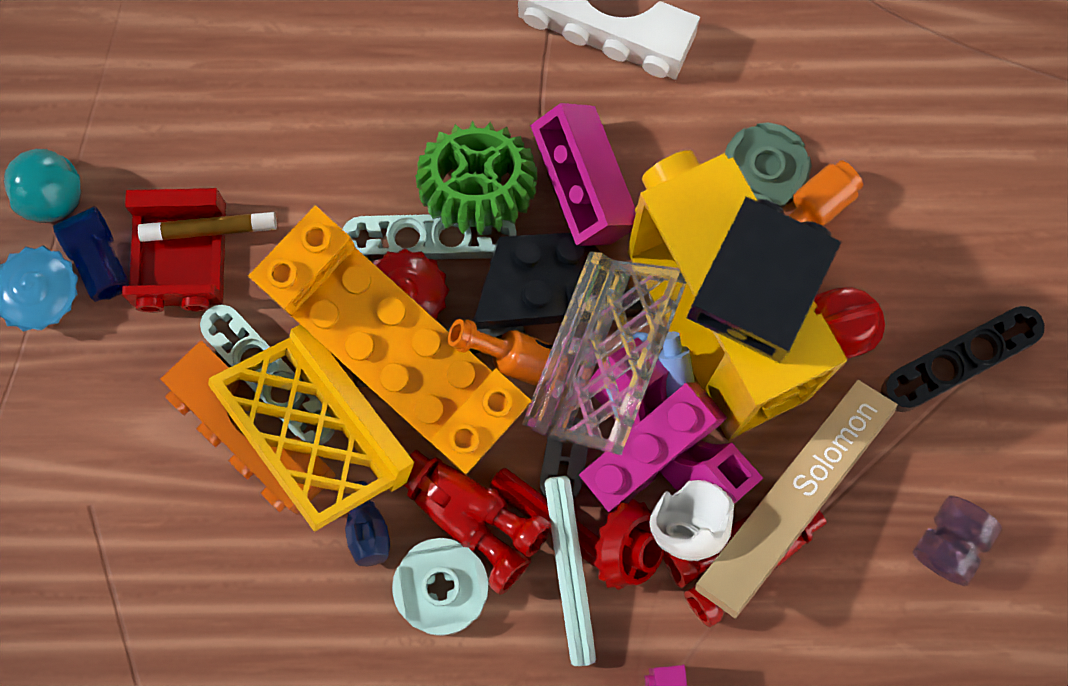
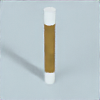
M275 212L145 223L138 224V237L140 242L277 230V219Z

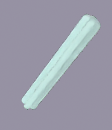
M568 476L551 477L546 479L544 484L570 661L573 666H587L596 662V652L571 482Z

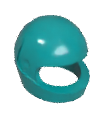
M35 148L22 152L9 163L4 174V187L10 200L11 209L26 220L37 223L55 222L66 218L79 204L81 197L79 174L67 158L51 150Z

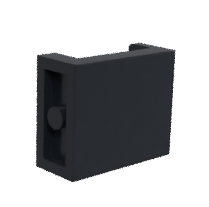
M746 196L686 318L773 361L781 363L789 353L842 241L831 237V232L818 223L811 221L802 223L785 215L784 210L774 202L766 199H757L755 201Z

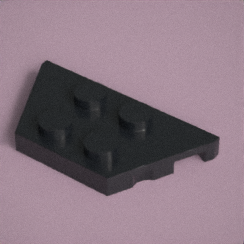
M572 233L499 237L494 247L490 268L485 277L480 301L472 321L476 323L477 330L628 318L638 317L643 310V305L596 245L576 246Z

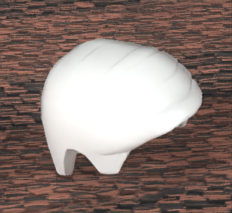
M705 480L688 481L674 495L666 491L656 504L649 522L652 535L657 544L674 557L687 561H699L709 558L722 551L730 538L734 503L731 497L716 484Z

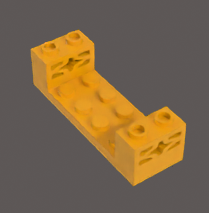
M316 205L248 275L262 291L465 475L469 473L532 402L496 368L491 371L469 350L462 353L457 351L455 347L450 346L448 343L449 332L355 247L352 238Z

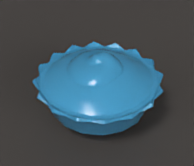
M44 245L36 249L26 246L20 253H9L6 262L0 264V317L4 318L6 325L16 326L24 332L31 329L43 330L48 325L58 323L62 316L71 310L72 302L78 295L76 289L78 276L73 272L72 262L65 260L60 251H50Z

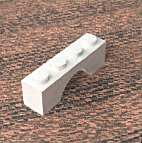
M518 0V17L523 18L531 27L540 30L550 29L562 34L566 40L573 44L581 46L585 44L602 50L606 56L613 60L621 62L627 60L642 66L647 73L660 78L667 76L675 80L695 38L700 19L697 15L661 1L640 15L622 18L598 11L587 0Z

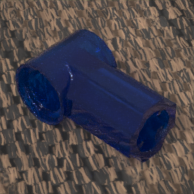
M93 206L53 225L54 233L63 251L71 261H74L90 298L97 302L105 299L110 300L122 294V287L129 286V281L111 245L114 242L113 235L99 209Z

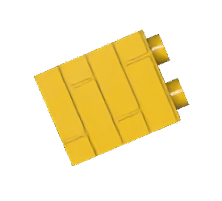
M684 150L659 161L642 176V182L647 190L640 193L638 205L635 208L636 215L627 254L669 332H679L681 345L689 348L695 381L701 385L727 416V419L720 424V427L729 441L807 402L848 360L822 314H815L814 310L817 308V305L814 301L789 353L781 363L773 361L686 318L745 197L747 196L755 201L757 199L734 158L728 159L725 153L702 164L699 163L692 150Z

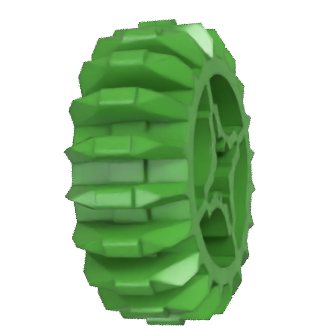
M472 120L469 129L462 130L454 124L451 135L439 131L436 138L437 143L427 142L424 150L425 154L419 156L417 163L416 185L419 189V197L423 207H428V212L432 219L441 218L446 229L457 223L462 234L469 227H476L479 234L482 235L485 226L490 225L499 232L503 226V220L515 224L518 212L527 213L530 200L534 199L536 194L537 167L535 162H533L531 148H524L521 136L511 138L508 127L496 132L491 121L485 128H477ZM450 170H454L451 173V179L444 183L443 179ZM509 173L511 178L502 186L500 184L502 181L501 177Z

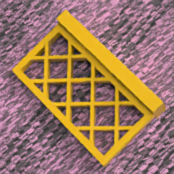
M301 325L292 328L290 337L209 378L208 386L314 532L387 489L393 492L407 483L414 461L330 351ZM284 356L288 358L296 369L294 379L266 374L268 365ZM300 376L303 378L305 382L299 381ZM238 379L258 383L254 400L235 397L226 386ZM263 385L291 390L287 408L259 402ZM296 392L316 396L322 404L320 415L292 409ZM244 410L251 411L249 417ZM326 410L331 417L325 416ZM256 413L283 418L284 422L280 436L259 432L254 425ZM289 420L316 425L317 430L314 444L285 438ZM322 427L342 431L349 440L347 451L319 445ZM270 446H272V447H277L276 454L274 453V451L271 449ZM353 446L358 453L352 452ZM282 449L310 454L307 473L286 469L280 461ZM316 456L343 461L341 480L312 475ZM349 464L369 467L378 479L367 486L346 482ZM297 483L304 484L303 491ZM309 486L338 491L336 504L318 513L307 498ZM343 493L351 494L342 500Z

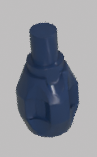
M366 481L353 482L355 484L367 486ZM368 500L350 511L345 526L348 548L355 563L363 567L385 562L388 559L390 550V538L385 520L379 509L376 508L375 503Z

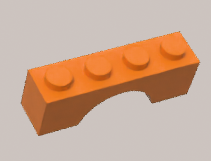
M200 340L160 378L171 390L164 397L184 416L191 410L202 421L196 429L215 448L223 442L234 453L228 461L247 480L254 474L266 486L260 493L277 511L281 512L287 507L297 515L299 513L297 507L208 386L210 377L229 367ZM238 379L226 386L235 397L242 380ZM298 436L291 438L302 441ZM270 446L271 449H272V450L274 451V453L276 454L277 447H272V446ZM282 449L280 461L288 470L307 473L311 455ZM316 456L312 475L334 479L337 475L319 456ZM297 483L303 491L304 484ZM309 486L307 495L309 501L315 498L324 488Z

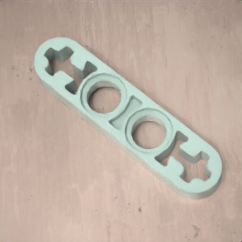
M430 214L359 216L349 220L342 229L351 238L359 237L360 230H367L369 237L381 238L383 237L381 229L387 228L386 237L389 248H383L381 239L367 240L366 247L358 248L356 241L352 240L355 247L370 261L382 259L387 251L397 253L404 249L395 243V235L399 230L406 227L414 228L420 234L418 243L406 249L411 252L422 251L429 259L491 258L495 247L490 237H477L478 246H471L472 233L470 227L465 231L464 240L460 245L446 247L439 240L440 233L445 229L441 218L432 219ZM503 220L502 234L516 236L515 224ZM485 226L482 235L491 234L493 226Z
M213 306L201 318L200 329L204 338L231 367L241 362L242 354L249 348L256 347L263 351L270 348L242 316L230 306ZM220 318L224 322L231 320L229 327L240 338L235 345L220 332L214 335L217 331L214 325L216 320ZM281 358L268 365L266 374L294 379L295 373ZM245 381L256 393L258 383ZM263 385L260 398L265 403L287 408L288 402L277 403L272 400L270 393L272 386ZM296 392L292 409H298L302 404L308 412L320 415L322 404L316 396ZM305 397L310 398V401L303 403ZM326 410L325 416L331 417ZM289 420L288 428L303 442L314 444L316 433L312 430L305 434L303 433V430L307 427L306 423ZM323 427L319 445L329 441L335 429Z

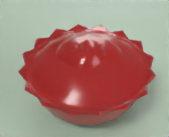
M406 248L397 253L387 251L382 259L373 260L372 263L437 320L438 314L446 308L445 298L450 291L445 284L446 274L439 269L437 260L427 258L422 251L411 252Z
M632 499L628 504L620 503L617 511L608 513L607 523L599 528L600 539L594 546L597 552L594 565L599 569L598 579L605 581L607 588L615 587L619 591L626 586L642 584L655 573L662 562L665 550L657 544L652 535L649 524L652 511L648 510L645 502L638 503Z

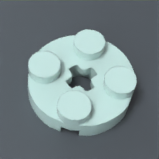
M447 538L430 539L415 545L402 559L400 566L397 567L392 585L394 601L400 614L413 627L428 634L440 636L460 632L481 615L488 597L489 588L487 573L481 560L468 547H463L461 543ZM439 573H444L446 581H454L455 585L453 590L447 592V599L442 601L438 600L437 594H429L427 590L428 585L435 583V575Z

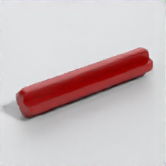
M502 468L495 475L490 487L496 489L503 499L529 518L538 515L543 516L550 522L546 497L507 468ZM576 521L581 557L596 567L594 561L597 557V552L594 546L600 538Z

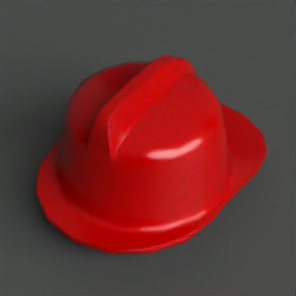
M844 287L828 290L816 295L814 302L817 308L814 312L816 315L822 314L847 359L873 350L882 340L886 326L884 314L879 303L868 293L853 287Z

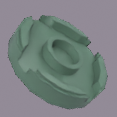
M770 122L758 123L754 127L744 128L737 132L725 150L728 159L733 157L756 199L769 200L781 208L793 202V195L808 182L812 167L810 155L808 157L807 151L804 148L805 144L800 136L785 126Z

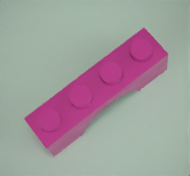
M637 337L611 354L585 386L622 429L628 433L667 399L666 381L669 371ZM701 440L697 445L683 452L660 471L677 492L688 481L705 480L721 487L731 497L734 504L763 479L760 473L732 442L712 444Z

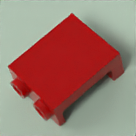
M218 189L126 190L125 208L133 217L129 286L122 287V296L133 307H136V310L147 313L164 311V306H181L186 311L202 312L207 311L209 305H223L225 234L140 242L138 237V224L226 216V202Z

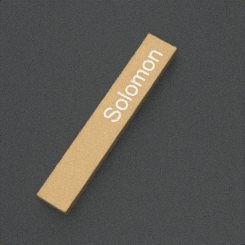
M857 380L696 583L695 590L736 619L894 414L898 404L860 380Z

